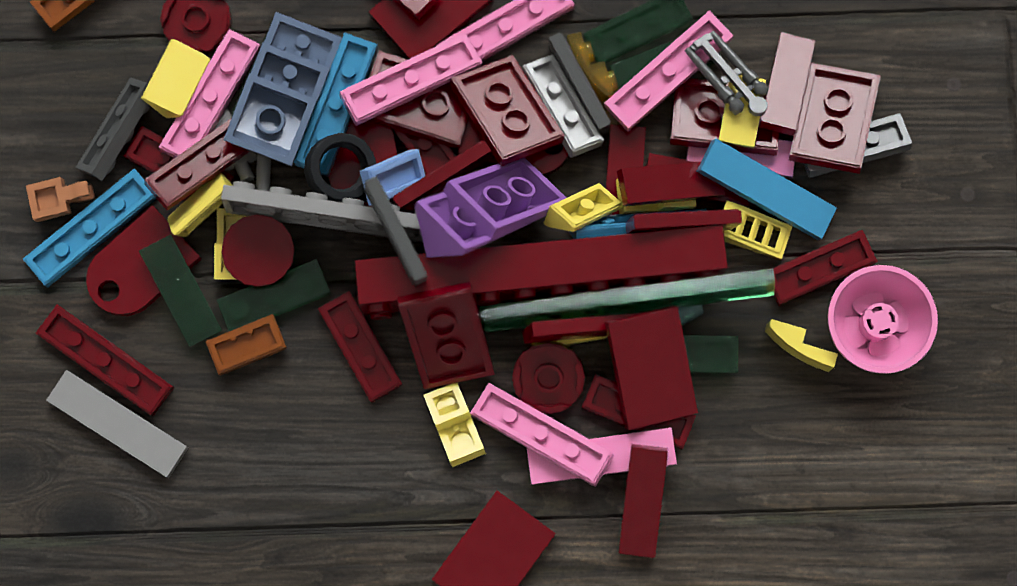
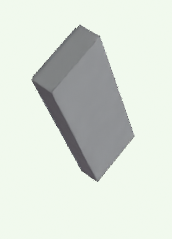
M554 54L523 65L522 70L565 136L562 144L570 158L600 147L604 139L598 132Z

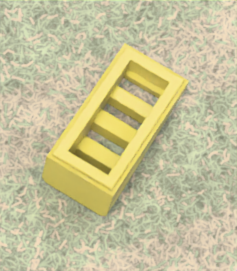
M726 200L722 210H741L742 224L736 227L735 232L723 230L724 241L782 260L793 226ZM746 220L753 222L748 238L742 236ZM763 225L766 226L760 243L755 241L759 226ZM773 229L780 231L775 248L768 246Z

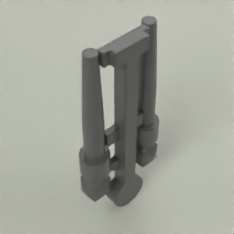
M715 31L709 34L706 33L685 49L690 59L718 92L717 96L723 103L729 104V110L734 115L743 111L744 103L740 100L742 97L749 103L748 111L750 114L762 116L766 113L768 104L763 97L768 93V86L763 81H759L760 77L753 69L750 70ZM714 40L736 69L732 70L709 42ZM702 48L725 76L719 79L695 52ZM731 82L738 90L736 95L729 86H725L727 83Z

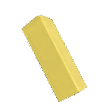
M171 39L141 99L165 118L181 117L210 59L203 53L175 39Z
M223 173L218 174L201 186L169 215L168 223L174 235L187 237L223 204L221 200L223 185L233 186Z
M598 183L550 205L544 225L574 232L622 209L623 204Z

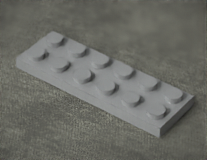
M234 181L233 186L223 185L221 200L226 213L242 216L258 214L270 216L281 222L388 238L373 207L364 206V201L359 199L343 198L342 202L328 201L327 195L308 192L306 197L291 195V190L282 187H270L269 191L256 190L254 184L242 181ZM391 204L409 240L423 243L416 210L415 213L401 212L399 206Z

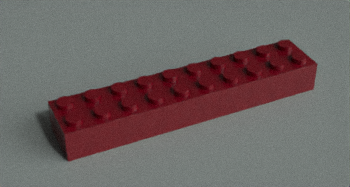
M723 225L478 248L464 255L426 257V254H417L428 276L426 282L416 287L412 285L398 256L355 260L359 306L364 315H371L372 320L392 318V313L400 312L398 296L469 281L479 309H494L500 307V302L514 301L516 306L532 305L536 303V298L550 297L551 302H565L572 300V295L586 294L587 299L607 297L608 291L622 290V295H637L644 293V288L658 287L659 292L679 290V284L694 283V288H708L715 286V281H720L728 268Z

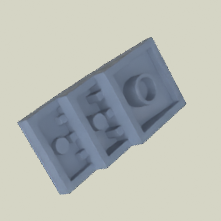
M276 12L252 71L248 75L223 140L292 167L342 37Z

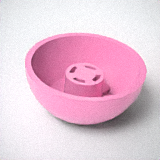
M874 265L857 270L838 286L830 301L828 328L832 341L847 361L865 371L887 374L902 371L913 366L928 352L937 332L938 315L932 295L917 277L898 267ZM867 320H870L872 330H870Z

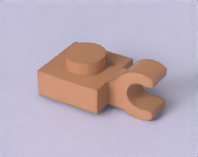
M58 177L26 185L32 218L36 222L71 214L69 203H81L95 199L93 185H88L87 181L66 186L64 179Z

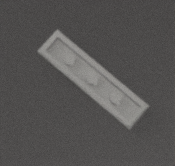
M68 370L64 372L46 399L49 403L167 478L171 476L189 448Z

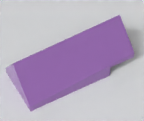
M525 157L502 167L498 163L449 180L442 193L419 200L415 205L426 257L464 255L545 217L550 205L567 197Z

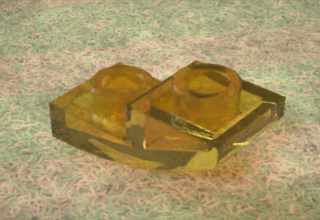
M581 32L567 35V43L597 98L605 103L614 95L615 91H618L614 71L607 72L604 61L590 64L595 62L593 49L590 41H583Z

